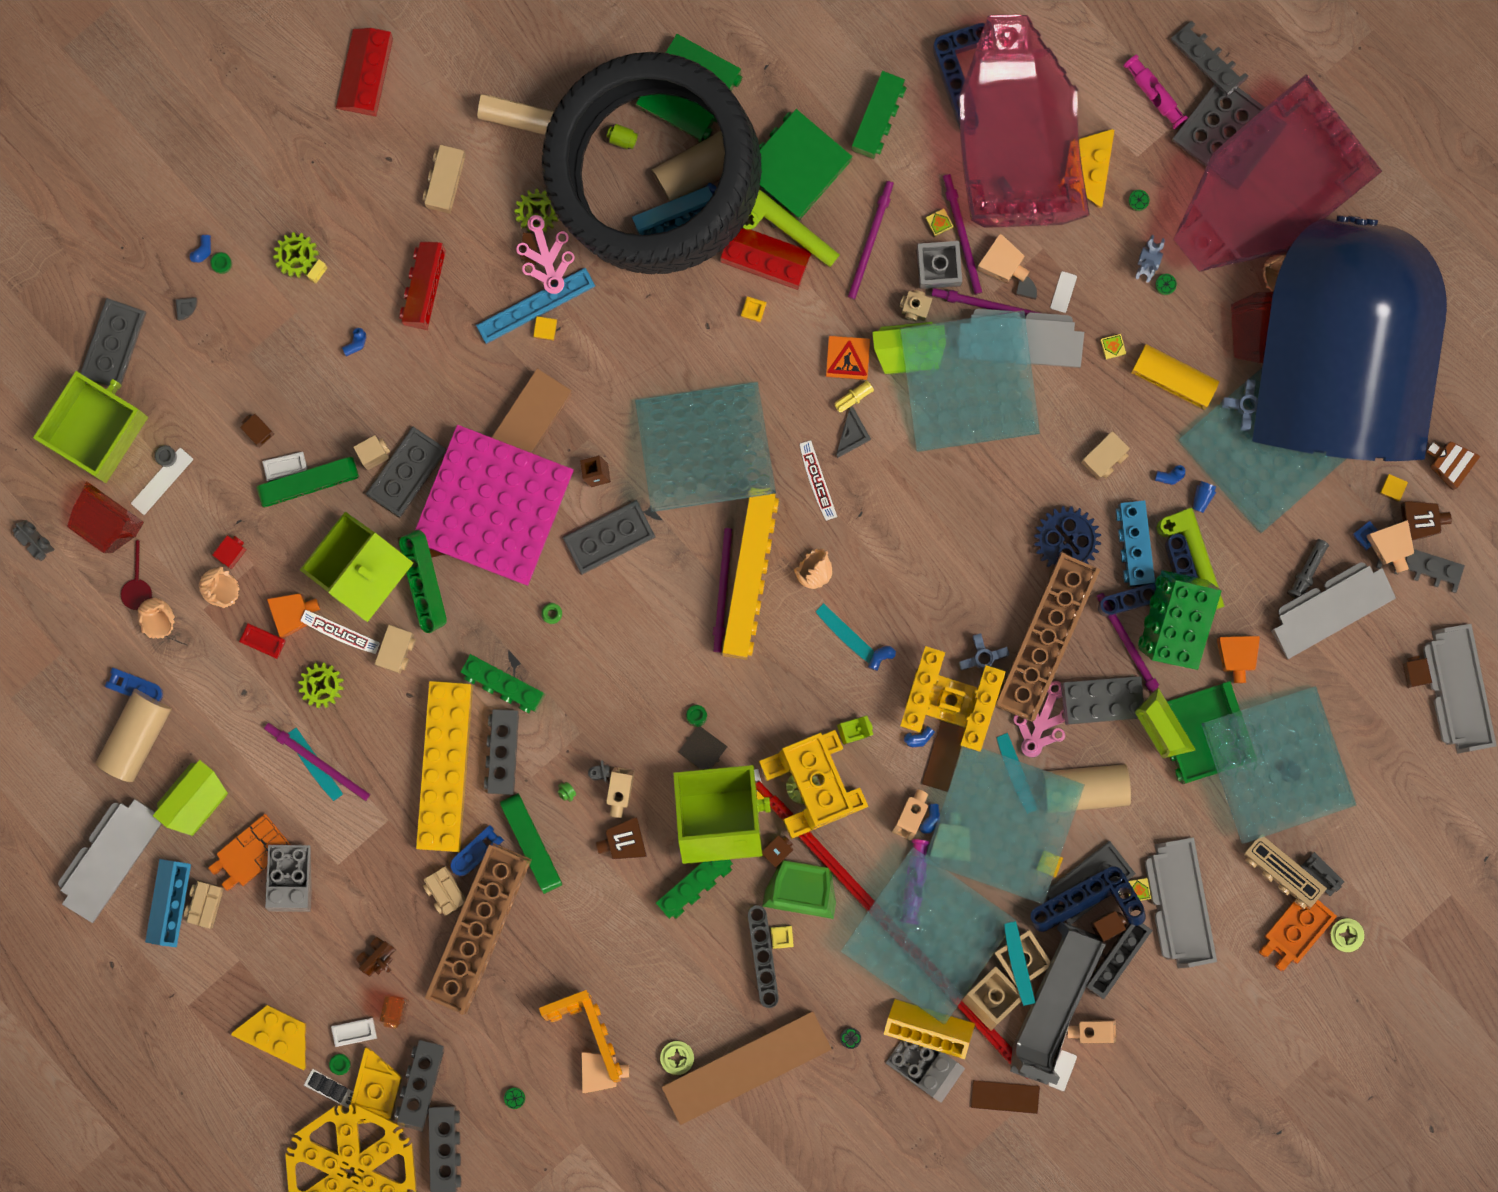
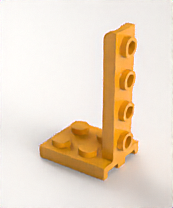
M587 990L539 1008L541 1016L546 1021L556 1022L562 1019V1015L569 1012L570 1015L577 1014L584 1007L609 1077L615 1083L621 1081L620 1075L623 1072L619 1062H614L613 1055L616 1053L612 1043H607L605 1036L608 1035L605 1023L601 1024L598 1016L601 1015L597 1003L593 1004L592 997Z

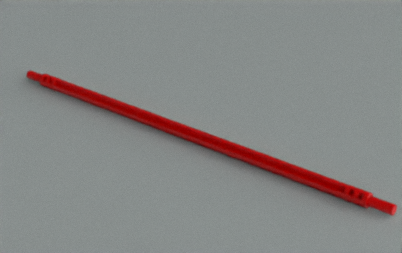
M760 781L756 783L757 791L763 797H769L770 808L782 820L794 815ZM811 832L798 836L970 1022L975 1023V1027L1011 1065L1012 1047L994 1028L990 1030L963 1003L962 999L964 996Z

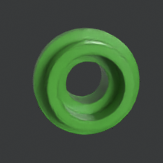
M555 603L545 605L541 613L543 620L549 624L559 622L562 618L560 606ZM550 610L556 611L555 617H549L548 612Z
M568 782L558 785L559 790L557 792L561 799L571 802L573 797L576 796L573 787Z

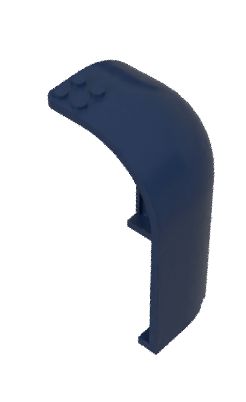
M1337 215V219H1322L1314 222L1296 238L1284 258L1274 288L1252 442L1314 454V452H1326V456L1369 461H1375V458H1383V461L1425 460L1446 322L1447 297L1440 269L1428 249L1419 240L1404 230L1378 224L1376 219H1361L1357 216Z

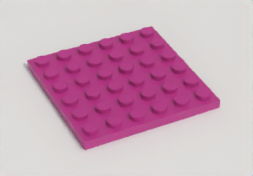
M457 425L415 530H421L425 534L430 549L529 586L574 469Z

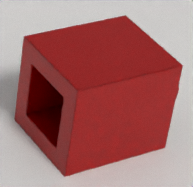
M227 535L212 555L227 567L233 569L247 549L243 547L244 542L236 536L231 538Z

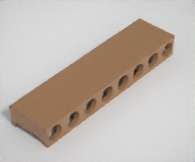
M536 369L492 438L534 454L571 398L572 390L541 370Z
M1060 553L998 695L995 706L1028 721H1035L1100 572L1099 568L1079 561L1065 553Z
M489 844L425 999L439 1003L459 1012L461 1015H467L532 859L498 844Z
M811 1011L663 1085L662 1089L679 1124L682 1125L832 1049L814 1012Z

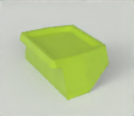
M932 322L884 326L880 327L878 331L873 332L874 350L885 374L939 369L946 344L944 325L935 326Z
M1156 688L1136 709L1135 714L1160 756L1167 758L1195 751L1196 749L1160 689Z
M199 760L197 763H190L157 803L158 810L153 814V817L166 828L193 836L227 797L228 793L215 772Z

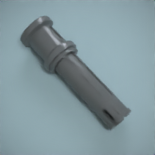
M1317 539L1301 573L1296 574V580L1292 588L1287 591L1291 597L1296 599L1306 593L1308 587L1312 586V577L1329 547L1327 542Z

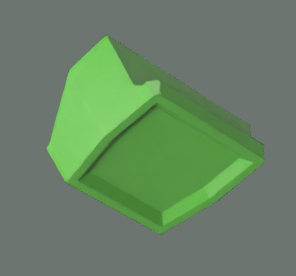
M783 860L777 866L765 889L762 907L834 919L836 898L830 869Z

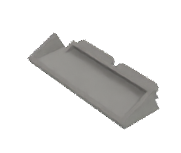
M976 309L973 315H971L970 323H960L957 359L1080 368L1084 332L1074 331L1075 322H1073L1072 317L1069 315L1028 313L1025 319L1020 318V314L1016 311Z
M1360 562L1326 581L1324 585L1326 590L1322 593L1319 589L1314 588L1280 607L1278 619L1282 625L1271 630L1287 660L1396 599L1383 568L1373 573L1370 566L1367 567L1365 563Z
M1466 624L1432 631L1434 641L1425 643L1423 653L1424 658H1427L1432 678L1430 686L1436 694L1434 706L1442 741L1446 745L1455 744L1457 754L1496 747L1472 625Z
M134 799L129 807L123 803H113L89 837V841L92 843L91 847H84L79 851L58 882L59 887L62 888L60 891L68 895L62 905L91 923L95 922L162 825L153 817L154 810Z
M1194 838L1155 844L1156 855L1147 856L1145 868L1151 901L1154 905H1157L1158 910L1155 913V922L1162 956L1167 958V960L1176 959L1178 969L1217 962Z

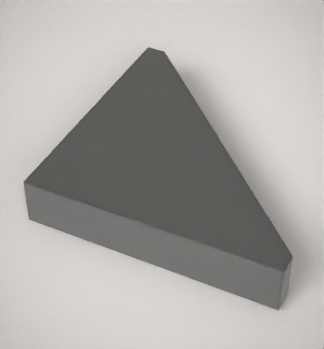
M853 406L850 407L836 454L837 458L871 440Z

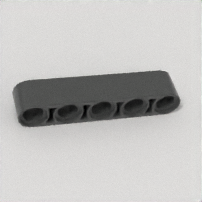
M755 905L748 911V921L759 998L764 1007L773 1008L777 1005L779 997L767 913L762 906ZM756 908L763 911V918L759 921H755L751 917V912ZM759 929L766 932V939L762 942H758L754 938V933ZM762 950L769 953V960L764 963L759 962L757 959V954ZM765 971L772 974V980L767 984L760 980V975ZM770 992L775 995L773 1004H766L763 1001V996L766 993Z

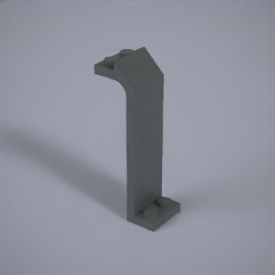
M1061 921L1057 930L1062 934V939L1036 993L1035 1003L1031 1004L1013 1043L1010 1072L1046 1085L1049 1082L1057 1085L1060 1079L1053 1069L1054 1056L1106 945L1096 934Z

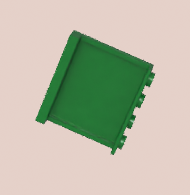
M676 34L666 53L685 57L699 63L720 78L731 91L734 86L738 87L742 81L741 68L679 34ZM660 94L642 96L636 103L637 109L653 114L698 139L699 143L710 137L713 130L711 126L714 122L717 123L716 118L703 107L678 96Z
M796 109L793 113L790 111L782 120L784 123L780 128L775 127L769 135L771 138L766 144L762 142L759 145L762 169L760 187L800 221L850 164L853 156Z
M1231 681L1167 701L1196 749L1192 752L1170 757L1171 761L1176 763L1175 775L1178 781H1182V784L1257 761Z

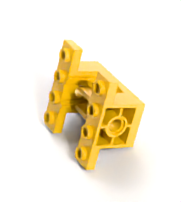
M925 646L909 692L900 727L920 733L925 716H930L964 727L965 731L960 746L981 752L1006 671L985 665L978 687H974L940 676L939 671L945 652ZM948 695L956 698L957 703L955 706L946 704L945 698Z
M836 730L824 735L821 733L782 748L778 754L758 762L766 781L788 772L792 773L806 809L783 819L791 839L868 807L861 788L846 792L832 760V754L843 750ZM813 776L818 777L821 784L820 786H817L812 782Z

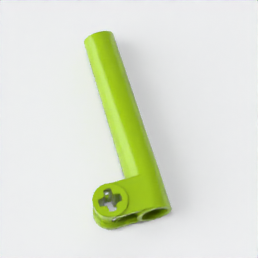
M759 190L756 203L750 214L754 216V224L745 223L743 228L753 229L765 217L824 264L831 267L840 254L764 192Z
M1193 508L1177 512L1160 520L1156 526L1158 534L1162 537H1170L1181 533L1187 540L1197 577L1208 580L1218 587ZM1164 525H1171V529H1165ZM1221 595L1217 609L1225 607Z

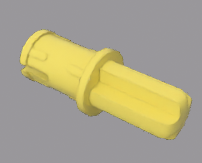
M866 380L857 388L850 389L848 394L834 403L835 407L839 412H843L853 404H859L860 400L874 392V389Z

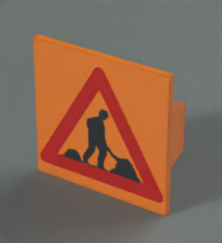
M829 336L826 377L867 380L870 339Z

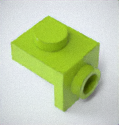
M867 715L837 725L843 745L873 735L872 723Z

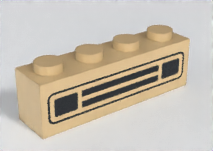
M1262 834L1244 854L1247 857L1245 861L1253 868L1259 867L1263 871L1262 875L1270 882L1272 880L1276 881L1279 884L1278 888L1287 896L1289 893L1296 898L1294 902L1303 909L1307 907L1310 910L1327 889Z

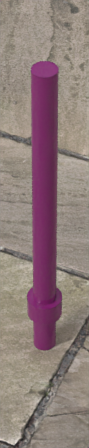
M951 174L943 176L947 191L945 192L946 199L950 202L974 294H981L983 292L957 200L959 198L957 189H954Z
M886 181L882 195L878 198V207L848 294L850 299H856L885 209L889 207L891 201L889 197L894 185L893 182Z
M933 288L931 295L947 299V302L951 303L960 302L990 310L1016 311L1020 314V317L1025 318L1028 313H1040L958 294V291L954 290L945 291Z
M724 528L716 624L713 627L712 634L714 636L713 652L721 653L722 639L725 636L726 629L724 627L733 530L731 528Z
M1101 593L1096 597L1100 602L1106 596L1104 593ZM1105 601L1103 604L1104 609L1111 612L1113 608L1109 601ZM1117 615L1108 616L1146 682L1145 686L1148 691L1151 690L1153 692L1156 688H1159L1156 678L1153 679Z
M269 722L264 727V730L276 737V741L280 744L287 745L365 801L368 800L371 794L291 739L287 732L284 730L280 731Z

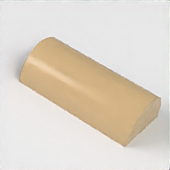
M481 94L477 116L478 119L545 135L554 111Z
M720 131L651 170L669 202L702 189L709 183H714L721 178L725 155L722 132Z
M134 689L102 749L96 765L113 777L126 782H134L172 708Z
M1126 764L1042 771L1046 813L1124 807L1131 804L1130 778Z

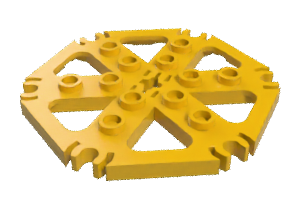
M353 1103L349 1104V1112H344L342 1104H339L337 1114L335 1105L294 1134L299 1137H292L291 1140L297 1143V1148L289 1146L287 1148L288 1152L285 1153L288 1191L412 1192L408 1191L410 1189L416 1192L413 1142L408 1146H404L411 1139L410 1137L404 1140L400 1138L399 1134L405 1129L400 1128L395 1132L394 1129L399 1127L398 1124L358 1104H355V1113ZM366 1119L383 1127L385 1135L361 1152L358 1121ZM326 1122H333L336 1125L338 1153L311 1141L310 1134ZM400 1154L404 1157L406 1180L400 1183L374 1171V1169L394 1155ZM304 1162L329 1175L306 1191H301L297 1187L296 1164ZM354 1167V1172L357 1173L356 1176L348 1177V1172L345 1169Z

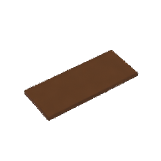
M943 721L940 722L923 779V785L946 792L949 791L962 747L960 744L965 728Z
M973 1080L971 1108L1038 1114L1040 1086Z

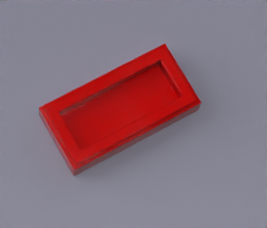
M247 623L239 642L278 659L286 640Z

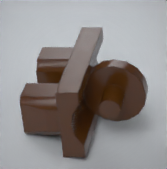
M376 937L370 944L375 952L371 956L366 952H362L356 958L360 965L359 969L369 977L374 972L379 975L383 970L389 973L391 968L388 965L393 960L390 956L396 951L391 944Z

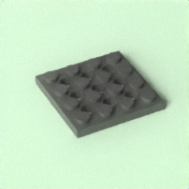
M1214 84L1172 139V142L1238 190L1287 126V123L1239 87L1226 96ZM1223 99L1229 100L1231 107L1223 109L1220 106V101ZM1237 112H1245L1247 120L1239 121L1236 117ZM1215 115L1219 120L1218 124H1209L1208 116ZM1261 124L1264 128L1263 133H1255L1253 125ZM1228 127L1234 129L1235 136L1227 137L1224 134V129ZM1198 131L1204 132L1206 140L1198 141L1195 133ZM1249 140L1252 145L1251 149H1243L1240 144L1241 141ZM1215 143L1220 144L1223 148V151L1219 154L1214 153L1212 150V145ZM1230 156L1238 157L1239 164L1237 166H1232L1228 162Z

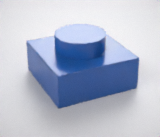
M1369 521L1352 535L1366 551L1371 547L1367 535L1378 530Z

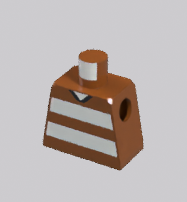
M1451 441L1446 443L1443 448L1432 442L1426 450L1427 453L1435 458L1430 468L1452 490L1460 486L1480 458L1478 454Z

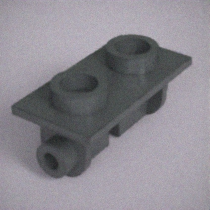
M27 520L16 523L17 527L13 529L14 537L23 546H26L28 542L31 543L27 550L36 560L43 561L47 557V553L55 550L50 545L49 540L42 537L36 530L34 524Z
M602 760L601 765L589 769V777L593 780L604 779L608 783V778L611 777L609 765H605Z
M1315 852L1300 866L1327 888L1325 892L1329 896L1337 892L1345 882Z

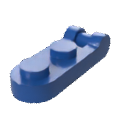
M113 667L110 671V679L106 681L104 686L127 696H131L133 690L137 689L159 702L163 698V690L157 684ZM119 677L124 678L121 686L116 685Z
M489 825L451 861L453 873L459 876L467 875L482 862L488 849L483 842L486 837L492 842L491 844L495 843L498 845L504 839L501 836L498 837L493 832L494 828Z

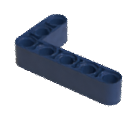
M978 23L941 35L936 38L933 46V53L959 129L966 135H971L977 130L979 119L956 54L984 46L989 42L991 28L985 23ZM984 31L987 36L979 38L976 32ZM959 37H964L967 40V43L961 45L957 42L956 39ZM941 43L946 44L948 49L940 51L937 45ZM950 62L955 68L947 70L944 64ZM954 81L959 82L961 88L953 89L950 84ZM965 101L968 106L963 109L959 108L957 102ZM965 120H971L973 121L974 126L968 128L964 125L963 122Z
M1181 534L1172 535L1165 542V549L1172 572L1198 578L1186 538ZM1172 539L1180 542V549L1172 547ZM1178 559H1183L1186 562L1185 569L1178 567ZM1156 583L1103 598L1097 606L1099 613L1107 617L1150 605V600L1144 598L1143 592L1144 590H1149L1154 595ZM1128 595L1133 599L1132 606L1124 604V596ZM1105 601L1112 603L1113 610L1111 612L1104 609L1103 604Z
M1112 866L1032 910L1030 917L1034 928L1039 932H1044L1058 925L1060 921L1064 922L1111 895L1130 924L1141 925L1146 919V914L1142 902L1123 871L1119 867ZM1114 876L1120 877L1118 881H1110ZM1095 886L1101 887L1097 892L1091 891ZM1124 893L1130 894L1126 899L1120 898ZM1077 896L1083 897V899L1079 902L1073 901V899ZM1059 906L1064 907V910L1061 912L1054 911ZM1134 910L1140 911V914L1137 916L1130 915ZM1041 916L1046 917L1043 922L1036 921Z

